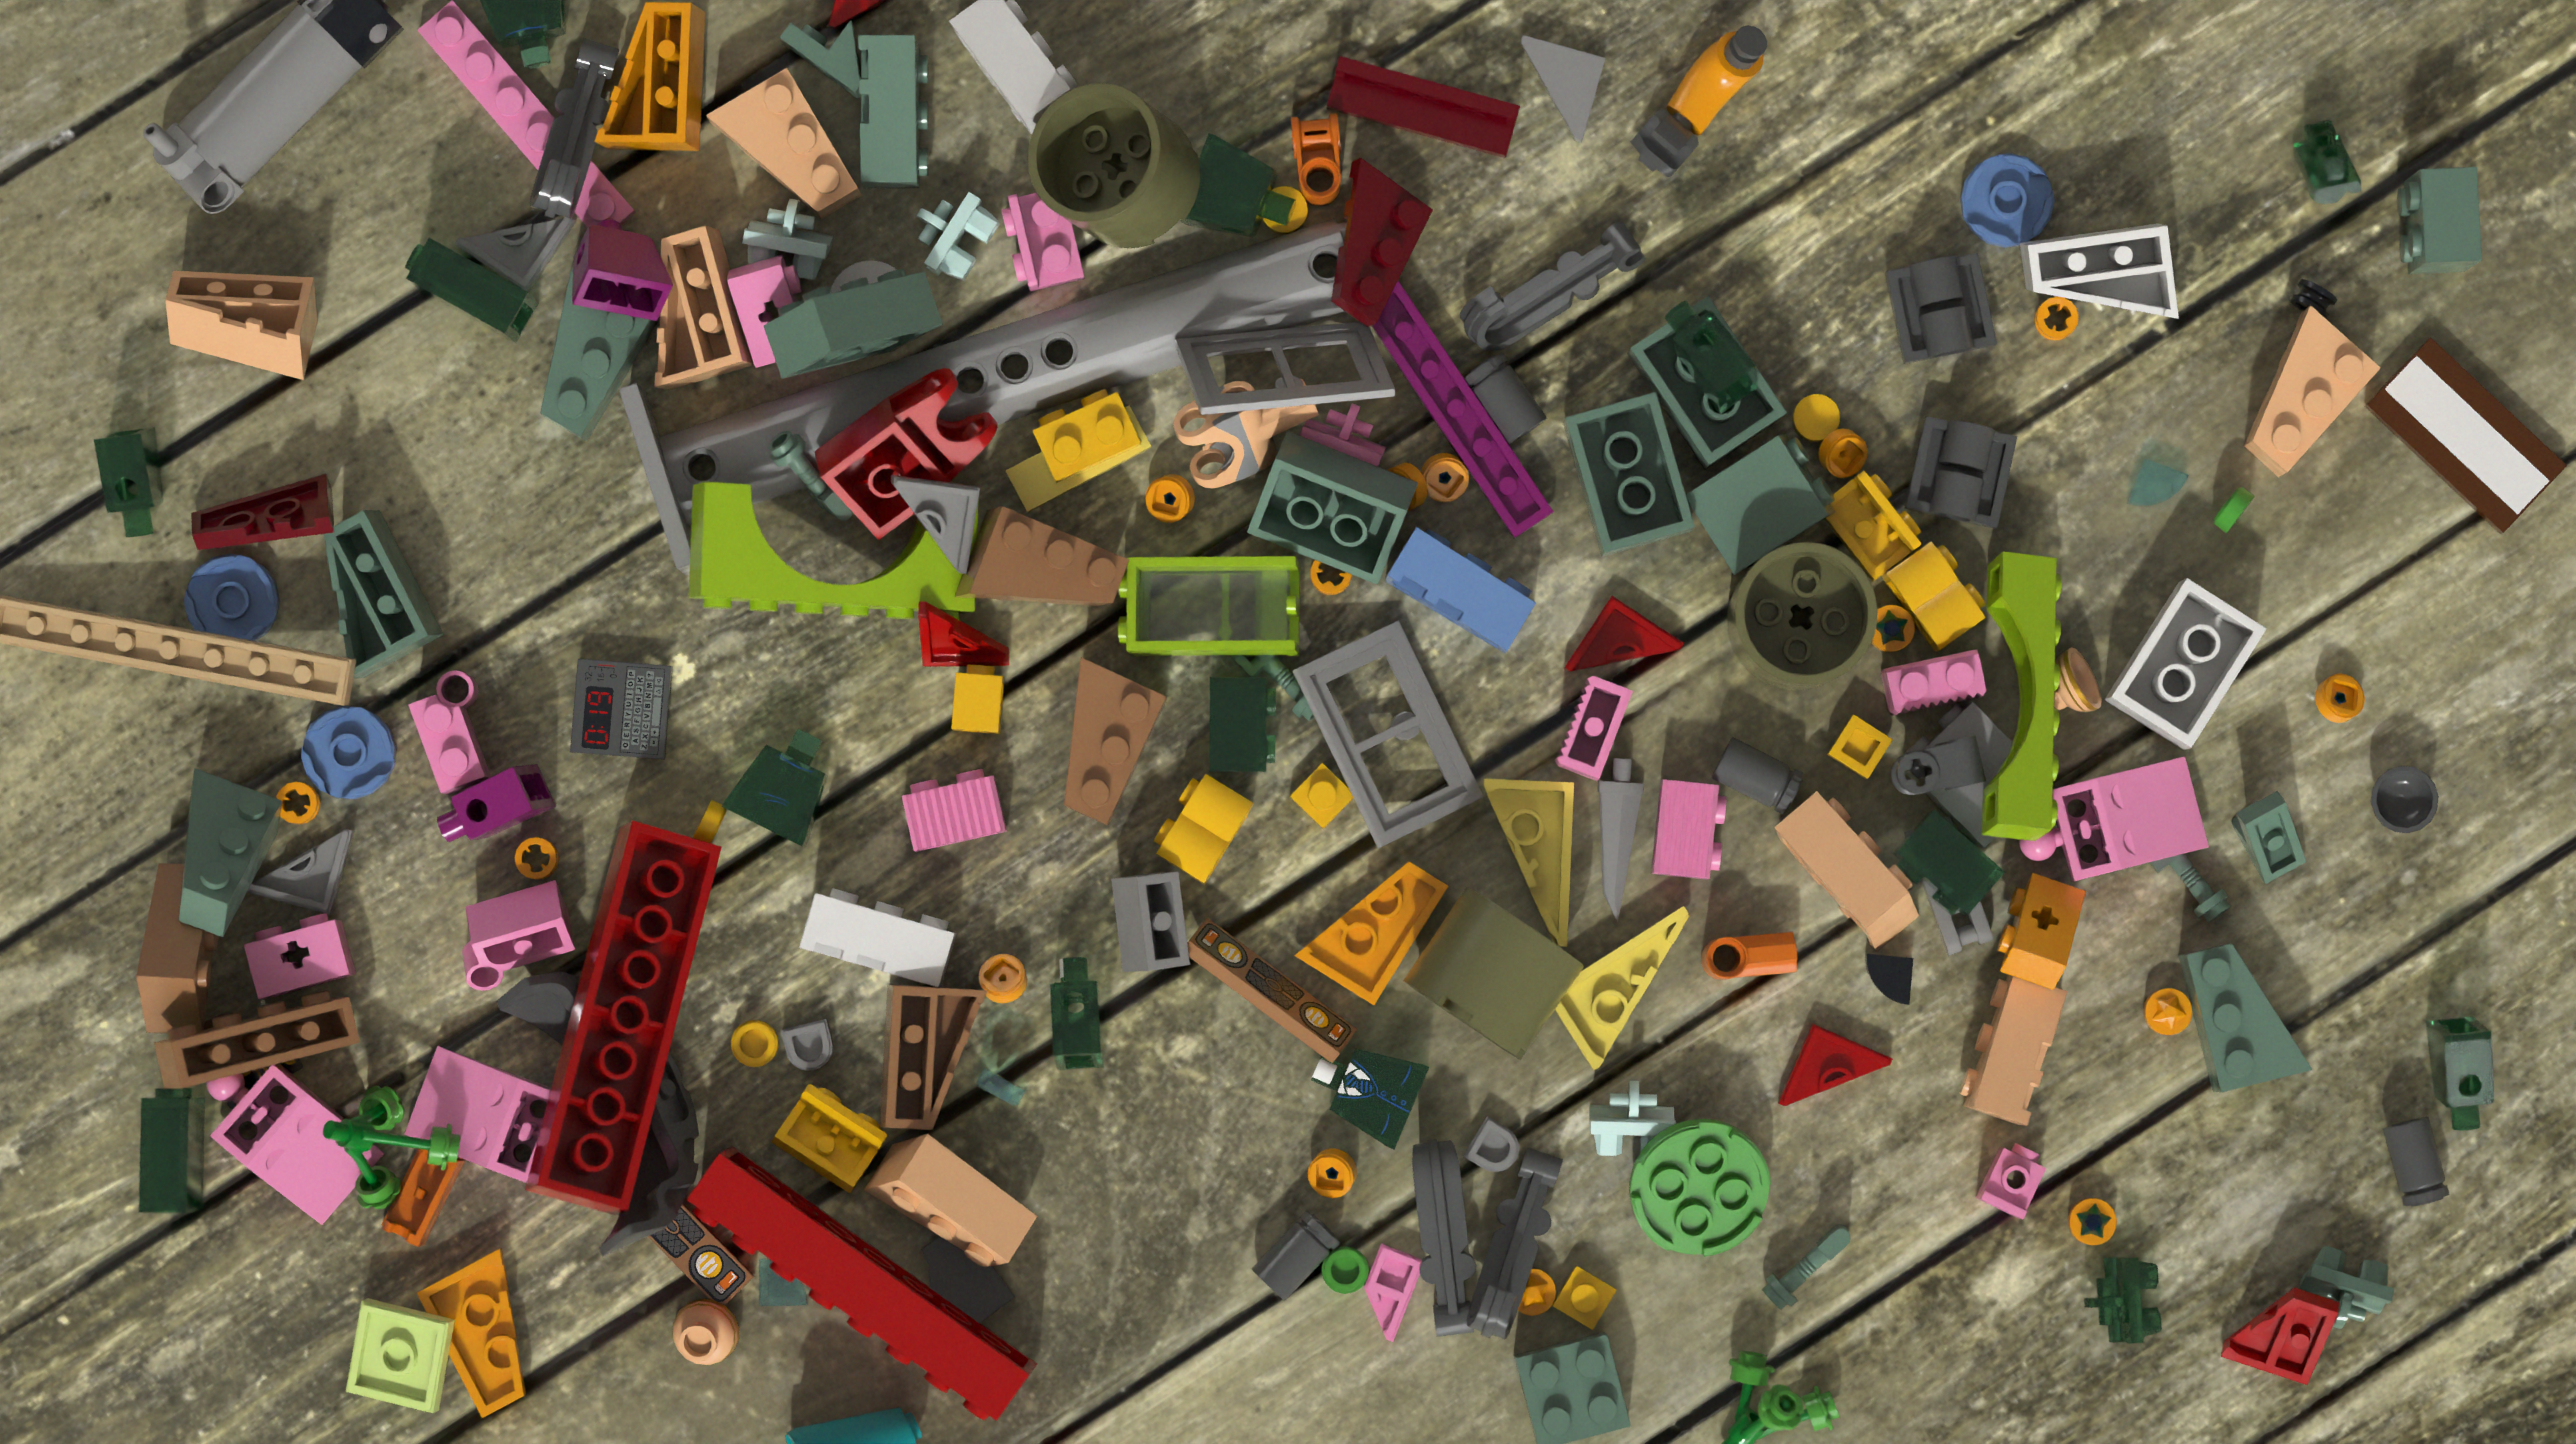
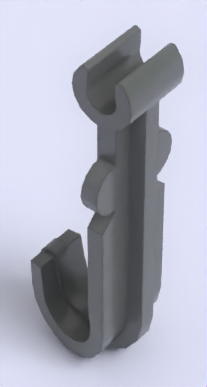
M583 38L574 69L578 70L574 87L560 90L555 97L554 106L561 116L553 120L530 198V206L545 210L544 216L554 218L555 214L571 219L576 210L596 145L594 140L598 131L595 126L604 123L610 108L608 102L601 98L600 95L605 79L610 80L619 53L617 48Z
M1623 222L1615 223L1601 235V245L1582 256L1575 251L1564 253L1557 262L1558 271L1546 269L1504 297L1499 292H1495L1492 286L1476 295L1460 312V319L1464 323L1465 333L1470 340L1477 343L1483 350H1502L1569 309L1574 296L1580 300L1593 298L1599 291L1600 284L1598 280L1617 268L1621 272L1631 271L1640 266L1646 258Z
M1437 1139L1427 1140V1143L1413 1145L1412 1151L1421 1248L1429 1254L1422 1259L1419 1271L1421 1278L1425 1282L1435 1284L1437 1304L1433 1305L1437 1337L1473 1333L1474 1329L1467 1326V1315L1471 1302L1465 1299L1463 1281L1473 1276L1476 1264L1472 1255L1463 1251L1469 1243L1457 1152L1451 1140L1437 1142Z
M1527 1147L1517 1175L1521 1177L1515 1199L1503 1200L1496 1209L1497 1220L1505 1227L1493 1233L1467 1315V1326L1481 1331L1482 1336L1490 1338L1491 1335L1506 1339L1510 1333L1539 1248L1534 1236L1544 1235L1551 1227V1217L1546 1210L1542 1209L1548 1188H1554L1563 1162L1561 1158Z

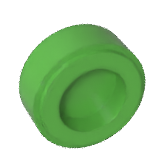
M2238 487L2213 519V524L2227 533L2255 496L2244 487Z
M1350 1246L1337 1247L1331 1250L1329 1255L1323 1260V1279L1327 1286L1335 1292L1342 1294L1353 1293L1359 1290L1368 1278L1369 1267L1367 1260L1356 1248Z

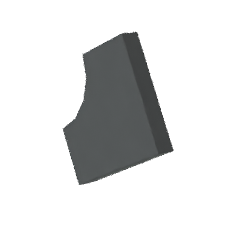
M937 1237L921 1249L929 1265V1288L979 1323L1015 1298L994 1267H983L976 1264L965 1255L962 1249L942 1237Z

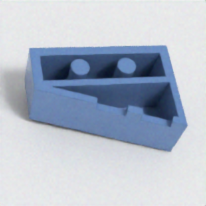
M1416 527L1389 571L1385 582L1506 654L1536 602L1528 598L1532 591L1509 577L1504 583L1489 573L1492 567L1481 559L1467 553L1466 557H1463L1449 548L1452 543L1429 529L1424 532Z

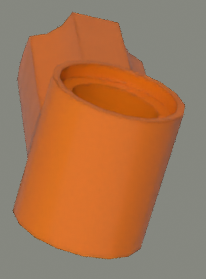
M1793 932L1722 937L1711 940L1701 952L1703 970L1708 976L1718 980L1797 972V948ZM1720 945L1730 947L1735 953V965L1728 972L1719 970L1713 962V953Z

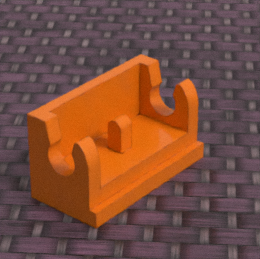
M418 1149L401 1183V1190L397 1194L395 1201L391 1204L381 1224L383 1226L382 1229L404 1237L406 1242L414 1246L425 1245L463 1167L464 1159L457 1157L456 1163L447 1162L446 1169L441 1170L440 1165L427 1164L428 1150Z

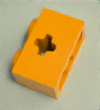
M2032 873L2024 889L2016 887L2007 912L2014 915L2012 926L2006 924L1997 951L2005 953L2000 972L2054 990L2067 966L2086 891L2036 873Z

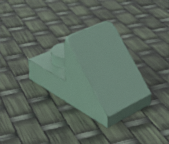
M852 21L846 25L829 50L824 47L828 40L814 28L805 24L802 29H799L790 23L780 36L783 45L859 99L861 96L859 94L861 70L855 28Z
M2278 791L2237 812V817L2231 820L2233 828L2265 884L2306 863L2287 803Z

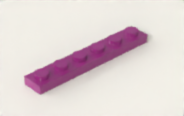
M1397 281L1377 323L1371 325V327L1515 539L1554 511L1399 281Z

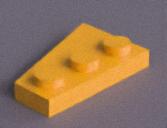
M1408 861L1294 956L1374 1006L1447 890L1448 885Z
M502 1248L417 1292L427 1313L455 1320L449 1356L482 1418L526 1395Z

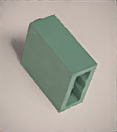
M1786 433L1776 436L1686 494L1688 503L1734 575L1745 570L1769 552L1786 544L1835 512L1830 504L1835 501L1832 491L1821 477L1813 478L1805 463L1810 461V458L1796 437L1789 440Z

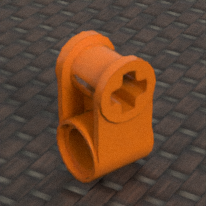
M1337 113L1330 114L1328 119L1300 121L1298 117H1291L1294 159L1296 158L1300 193L1304 196L1306 202L1313 206L1329 205L1336 200L1341 186L1339 160L1341 148ZM1318 171L1329 174L1333 179L1332 186L1323 192L1312 190L1307 184V179L1311 174Z

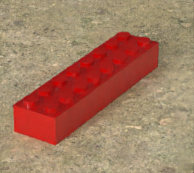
M634 820L620 827L525 1187L526 1191L612 1215L628 1211L722 846Z
M733 1146L718 1154L687 1198L690 1203L695 1205L692 1212L700 1220L712 1227H716L718 1223L734 1233L731 1240L738 1247L751 1255H754L758 1250L772 1260L769 1267L777 1275L791 1283L795 1278L811 1288L808 1295L815 1302L828 1310H831L835 1305L850 1316L846 1322L854 1330L870 1338L872 1333L888 1343L885 1350L892 1357L905 1365H909L911 1361L927 1371L924 1378L930 1384L945 1393L950 1388L965 1398L962 1405L973 1415L984 1421L988 1416L996 1421L999 1419L1038 1364L929 1288L923 1281Z

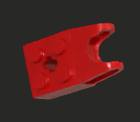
M941 368L930 372L886 397L814 451L820 477L878 540L914 514L891 483L892 475L952 483L951 480L991 442L996 433L998 422L989 412L968 416L963 420L954 422L945 421L938 417V413L946 405L958 386L956 375L948 368Z

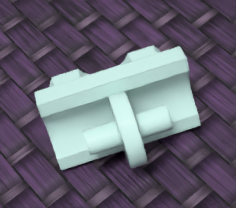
M968 192L949 224L945 220L954 206L944 200H941L934 213L923 208L919 210L916 217L924 222L926 226L919 235L918 240L930 246L937 233L940 232L942 234L924 262L928 270L938 276L942 271L963 281L966 279L976 262V258L957 247L966 232L987 244L1000 224L988 210L982 207L983 204L980 198Z
M789 199L786 211L771 208L768 211L767 222L783 226L751 220L748 229L745 228L742 244L748 245V264L775 257L778 250L794 253L793 265L798 277L815 280L823 259L827 257L831 250L833 235L796 229L797 227L813 230L815 217L799 214L800 200Z
M1629 1080L1628 1093H1610V1105L1589 1104L1590 1133L1594 1134L1597 1154L1601 1156H1617L1622 1154L1623 1135L1640 1136L1641 1152L1653 1137L1676 1124L1674 1107L1657 1106V1094H1639V1080Z

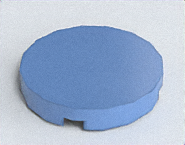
M2011 153L1990 157L1976 165L1964 181L1960 197L1962 216L1971 232L1987 244L2004 248L2019 246L2020 243L2028 242L2038 236L2051 219L2055 202L2053 189L2042 167L2028 157Z
M235 554L212 557L199 566L191 577L184 598L187 619L195 630L254 641L268 633L277 619L280 604L277 584L266 567L250 557Z
M340 706L325 711L311 723L306 732L307 735L304 738L301 753L306 775L319 790L335 798L358 799L373 794L387 782L395 767L397 747L392 731L378 715L364 708Z

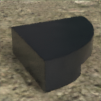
M1865 954L1867 973L1875 987L1890 1000L1909 1005L1914 958Z

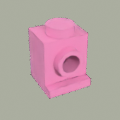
M2014 1143L2011 1151L1999 1147L1976 1198L2016 1218L2024 1220L2028 1206L2046 1170L2045 1167L2037 1164L2040 1155ZM2018 1170L2023 1175V1183L2020 1187L2013 1189L2007 1183V1176L2011 1171Z

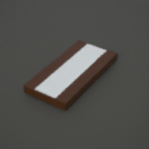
M2431 337L2423 343L2364 406L2499 534L2504 533L2567 466Z

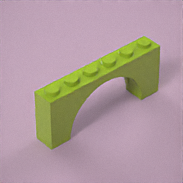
M702 482L693 485L689 598L703 599V608L731 609L732 601L749 602V610L777 611L779 603L795 604V613L823 614V606L841 607L840 615L867 617L869 616V609H885L886 618L914 619V611H918L919 602H928L958 620L959 614L975 611L974 597H955L963 573L956 571L918 518L907 545L900 555L882 572L857 584H829L814 580L794 570L769 546L755 517L750 484ZM977 503V510H976V516H975V523H974V529H973V535H972V542H971L970 554H971V552H972L973 546H974L975 541H976V538H977V529H978V503Z

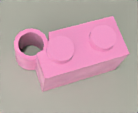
M456 670L449 671L441 676L436 687L437 695L408 704L440 793L447 795L491 778L466 709L476 701L479 692L478 685L470 675ZM462 677L468 683V695L463 701L452 703L446 695L447 685L454 678Z
M556 880L465 907L471 941L464 946L462 955L466 981L475 990L484 991L497 987L502 982L503 971L575 950L569 912Z

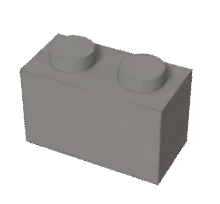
M1178 871L1148 873L1111 879L1123 972L1152 971L1190 965Z

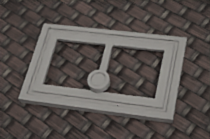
M1361 322L1175 339L1176 350L1201 415L1395 397V387L1370 327L1365 326ZM1347 344L1361 380L1304 386L1301 379L1292 375L1283 350ZM1272 351L1282 376L1276 380L1275 389L1220 393L1207 357Z
M1399 620L1292 671L1377 848L1383 847L1484 797ZM1382 656H1386L1413 713L1405 711L1397 714L1391 721V728L1355 745L1326 683ZM1421 729L1448 786L1389 814L1360 753L1394 736L1399 740H1410Z

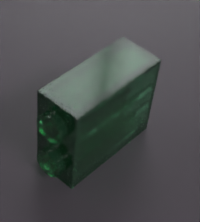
M431 238L427 240L425 246L418 244L414 248L405 266L410 271L406 279L416 288L515 344L539 304L528 292Z
M155 1088V1097L141 1098L139 1213H190L203 1210L205 1097H192V1088Z

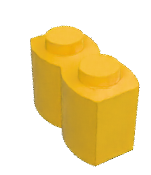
M1931 541L1881 576L1902 607L1910 613L1914 624L1922 636L1936 652L1985 619L1981 608L1985 606V602L1971 583L1963 586L1954 573V570L1958 568V564L1944 545L1937 548Z
M1207 774L1204 775L1200 782L1194 778L1191 779L1178 800L1179 803L1185 806L1176 821L1167 818L1153 841L1160 845L1156 853L1158 857L1204 885L1254 806L1253 802Z

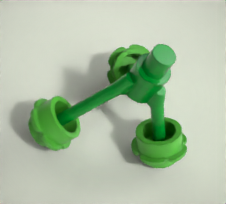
M376 1085L367 1090L365 1097L360 1102V1116L343 1119L341 1122L328 1120L323 1127V1136L326 1139L336 1141L338 1146L344 1147L345 1152L353 1158L362 1172L356 1180L355 1188L359 1194L357 1200L364 1208L372 1206L375 1209H384L395 1201L397 1194L401 1190V1181L399 1178H395L393 1172H390L384 1166L370 1167L362 1154L368 1151L373 1143L428 1150L427 1164L440 1165L441 1170L446 1169L447 1162H457L460 1135L451 1134V1124H447V1128L432 1126L430 1139L375 1132V1130L393 1129L396 1123H400L404 1118L405 1110L399 1094L388 1086L381 1088Z
M1740 1351L1738 1358L1729 1360V1364L1732 1366L1730 1379L1743 1383L1740 1402L1734 1417L1735 1423L1728 1429L1729 1436L1721 1444H1754L1758 1439L1775 1431L1794 1429L1800 1422L1810 1419L1814 1431L1826 1427L1829 1428V1431L1833 1429L1831 1420L1839 1418V1414L1830 1391L1821 1394L1818 1386H1813L1814 1391L1803 1395L1802 1402L1800 1396L1794 1394L1788 1386L1774 1385L1771 1387V1391H1765L1762 1394L1758 1405V1413H1756L1749 1407L1753 1385L1767 1386L1769 1372L1774 1373L1775 1368L1771 1365H1766L1767 1356L1757 1352Z

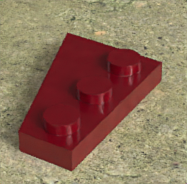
M1359 158L1352 161L1350 178L1353 179L1351 199L1346 201L1343 218L1347 219L1344 246L1339 247L1331 302L1369 327L1377 323L1433 209L1364 159Z
M327 474L192 512V537L197 550L334 533L332 488Z

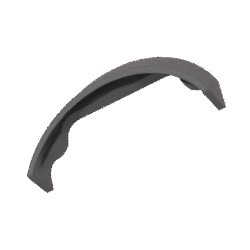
M562 971L526 977L496 1002L501 1011L536 1026L563 1046L579 985L576 981L579 977ZM668 1053L628 1211L619 1214L612 1232L599 1247L602 1257L667 1227L678 1215L677 1212L684 1202L689 1187L695 1182L698 1163L694 1162V1139L699 1136L698 1123L690 1093L685 1089L682 1083V1074L670 1053Z

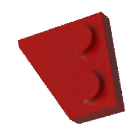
M2294 1287L2227 1338L2222 1345L2221 1357L2308 1385L2338 1315L2340 1302Z

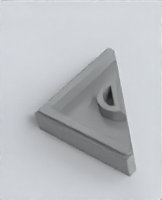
M1522 35L1521 47H1523L1533 64L1543 86L1572 133L1573 139L1582 143L1605 58Z
M565 217L537 224L496 230V232L466 238L461 237L457 239L455 245L529 293L576 221Z
M892 475L891 483L956 571L967 574L980 488L972 485Z
M344 829L339 834L283 864L280 868L253 882L247 892L332 915L355 831Z

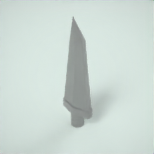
M1613 758L1612 781L1598 780L1597 792H1599L1603 895L1618 922L1644 784L1630 783L1632 759Z

